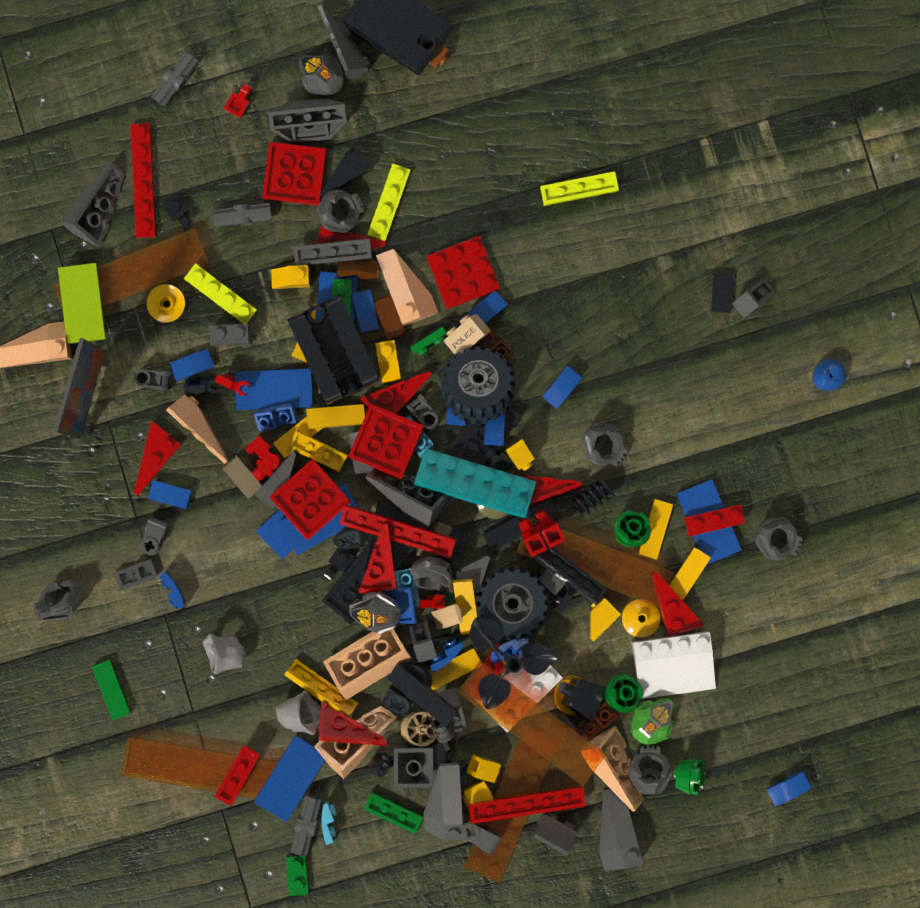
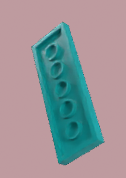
M425 448L414 485L525 519L536 481Z

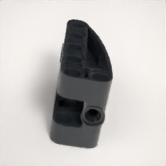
M353 0L352 8L342 20L353 35L419 76L430 60L440 54L441 44L445 42L453 31V27L418 0Z
M340 294L287 319L327 405L345 397L353 396L361 392L362 389L380 381ZM317 309L321 310L322 317L317 320L313 319L312 312Z

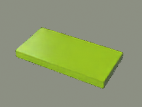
M97 263L58 268L67 344L79 343L80 338L89 342L105 340L106 333Z

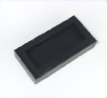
M713 274L711 312L731 313L733 275Z

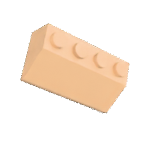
M393 628L381 634L371 632L323 662L339 692L347 700L390 674L397 663L404 665L411 661L412 658Z

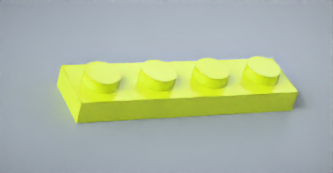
M392 164L367 236L386 241L410 175V169Z
M615 171L540 186L544 206L619 191Z
M196 263L184 278L243 324H247L257 311L256 308Z

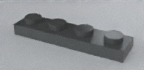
M370 239L293 247L295 266L372 258Z

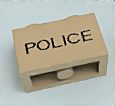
M477 314L471 317L467 315L460 321L461 325L458 328L453 327L447 332L448 337L444 342L454 354L458 352L462 354L464 349H472L491 330Z

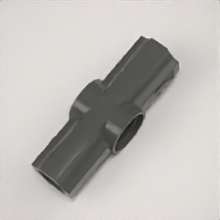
M184 51L176 64L166 71L162 78V83L151 97L160 105L166 107L175 93L185 86L188 80L187 77L199 61Z
M270 203L257 205L239 204L233 206V208L213 210L215 227L230 225L248 226L253 222L272 220Z
M305 795L302 811L298 816L295 827L296 833L291 853L307 856L311 838L314 836L317 826V815L322 799Z

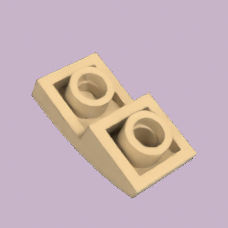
M457 604L431 612L437 630L463 622V612Z

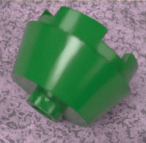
M630 510L621 513L614 522L616 540L627 548L645 544L651 535L648 517L642 512L637 513Z
M620 674L613 677L608 683L604 696L610 707L621 713H629L639 705L640 700L643 698V689L641 684L637 683L632 676Z
M698 758L680 760L678 767L674 771L676 788L690 796H700L699 788L704 787L706 772L702 770V766H705L706 762L698 760Z

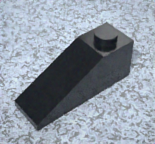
M352 148L344 154L345 157L341 159L320 193L322 199L327 192L341 190L372 171L359 148L356 150Z

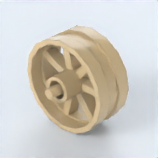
M411 712L402 721V737L410 745L428 746L436 738L432 728L431 733H427V728L431 727V722L435 718L426 712ZM419 714L422 715L420 723L416 718V715ZM427 717L430 721V724L424 725V722ZM411 719L414 722L413 726L408 725ZM407 729H412L413 733L410 736L408 735ZM422 734H424L426 737H428V739H427L426 741H424L423 743H422ZM416 735H418V743L411 740Z

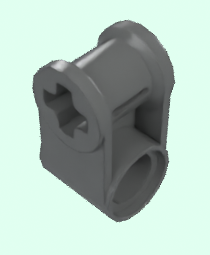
M139 369L134 373L133 380L142 388L169 392V376L172 375V372ZM143 373L147 374V381L145 383H139V375Z
M420 393L418 398L405 405L411 414L424 425V428L433 430L438 426L439 419L436 413ZM433 416L435 423L433 425H426L425 418Z
M152 517L149 518L141 542L143 553L156 555L159 552L169 523ZM152 542V545H154L155 548L154 550L150 549L149 551V548H147L146 545L151 544Z
M469 823L463 828V836L466 840L475 844L484 852L493 855L502 838L498 833L479 823ZM475 828V833L477 834L471 835L472 831L470 829Z

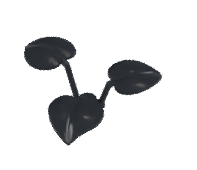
M476 617L470 628V638L474 647L482 652L492 647L504 657L503 668L505 672L501 673L499 677L495 674H488L480 680L478 685L479 696L484 707L492 709L503 703L510 694V682L502 679L505 675H509L510 672L516 673L520 671L522 663L527 673L539 675L548 669L557 659V656L550 648L536 642L528 643L522 648L523 658L519 659L514 656H508L494 645L502 637L500 625L491 619Z

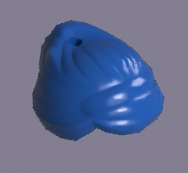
M825 359L815 368L812 382L820 390H836L846 380V369L842 363L835 359Z

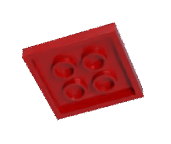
M269 142L263 200L318 206L321 199L320 193L322 191L327 150L325 148Z
M480 236L426 256L446 310L500 290Z
M370 404L348 458L402 480L424 425Z
M314 459L310 460L269 496L307 541L341 512L345 504L349 505L351 503Z

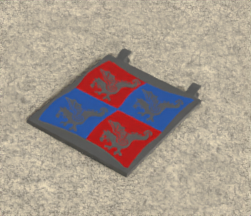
M83 338L79 339L53 431L81 439L83 432L88 434L90 432L91 426L85 425L92 398L101 367L108 368L110 360L104 358L106 353L104 349Z

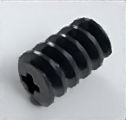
M600 478L596 480L598 485L590 484L591 490L587 487L584 488L585 494L578 492L579 499L575 496L572 497L573 505L583 518V512L591 514L590 507L594 510L597 509L595 503L603 505L602 498L609 501L608 494L615 497L609 485Z

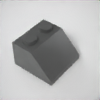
M393 746L394 788L433 787V748Z
M553 812L542 813L532 830L533 837L568 856L578 833L574 829L575 825L567 820L565 822L558 820L559 816Z

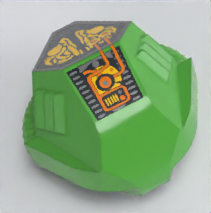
M668 697L658 699L656 702L649 700L640 703L633 711L630 729L633 737L645 745L655 744L668 739L673 730L674 722L671 718L675 704Z

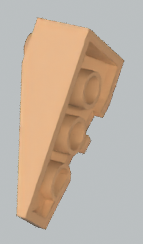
M394 249L376 255L403 327L438 314L430 292Z
M64 322L48 323L0 346V368L72 359L71 346L67 344Z
M183 395L166 409L170 415L183 427L190 430L193 436L204 443L224 464L229 462L204 413L197 406L199 402L192 395L190 397Z
M380 706L362 715L361 718L355 721L364 725V728L371 732H376L383 736L397 717L389 710ZM319 741L315 748L329 766L344 779L363 760L374 745Z
M615 725L590 739L580 752L589 767L632 811H636L643 802L644 797L635 788L628 775L631 759L627 758L625 740Z

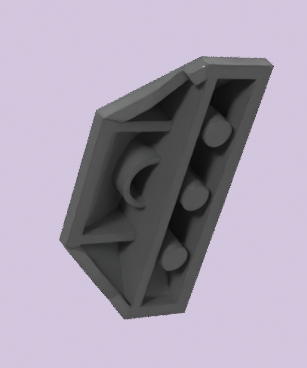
M327 98L287 102L268 111L271 131L291 143L331 139L347 123L345 103Z

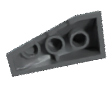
M319 5V13L347 81L367 73V66L370 63L366 54L362 55L360 49L322 5Z
M110 162L72 203L60 223L76 236L95 246H99L108 232L110 226L108 224L109 218L114 212V201L116 196L119 195L125 173L113 162Z
M375 468L366 476V479L411 519L428 528L438 518L449 498L448 495L415 486V476H411V478L403 476L401 480Z
M459 762L439 764L434 785L429 794L427 806L424 809L425 830L444 841L464 840Z
M610 788L603 790L599 853L604 871L626 869L643 864L628 806Z

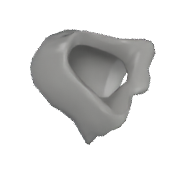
M209 634L203 640V646L210 659L211 671L214 674L243 667L246 656L245 648L235 635L218 637L214 634Z
M305 690L296 697L287 699L276 706L277 720L283 727L291 729L293 732H305L314 735L317 732V727L320 725L321 707L312 699L309 692ZM313 716V721L310 724L302 722V719Z

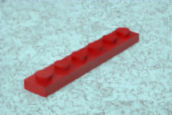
M150 123L130 124L136 238H156Z
M346 504L344 506L339 523L341 525L379 536L383 523L388 522L390 539L392 541L451 558L456 538Z
M583 786L468 803L471 824L586 806Z

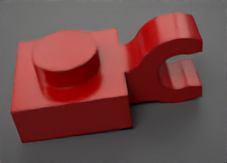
M244 83L238 95L234 92L232 93L223 109L241 119L250 104L246 98L253 89Z
M227 373L225 375L217 374L215 382L236 391L239 395L247 396V393L243 392L242 387L244 385L251 387V383L247 381L237 382L235 381L236 377Z
M435 594L426 596L425 600H419L420 607L444 609L445 599L442 598H445V595Z

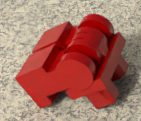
M260 435L245 448L249 454L254 455L256 453L261 458L256 462L258 467L251 472L258 481H262L267 475L271 477L275 473L274 471L282 464L280 456L270 451L273 447Z
M544 509L535 513L538 522L531 525L528 517L518 521L521 529L519 532L531 557L547 550L544 543H547L549 548H552L566 541L558 523L554 522Z

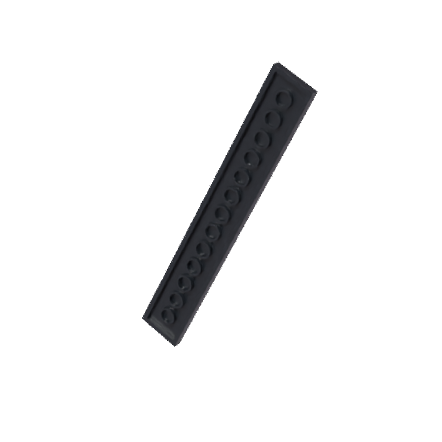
M512 408L506 409L504 439L522 418ZM469 421L443 454L483 465L489 458L481 450L484 446L485 423L481 424V421H476V424H472ZM488 445L493 451H495L498 447L494 445ZM449 496L440 515L435 521H437L442 516L446 509L455 500V497ZM399 507L396 509L395 520L427 530L432 528V525L428 528L411 519ZM391 540L394 570L396 571L415 547ZM366 547L322 599V602L350 625L354 623L355 619L349 614V605L355 599H362L363 595L367 594H359L364 576L359 574Z

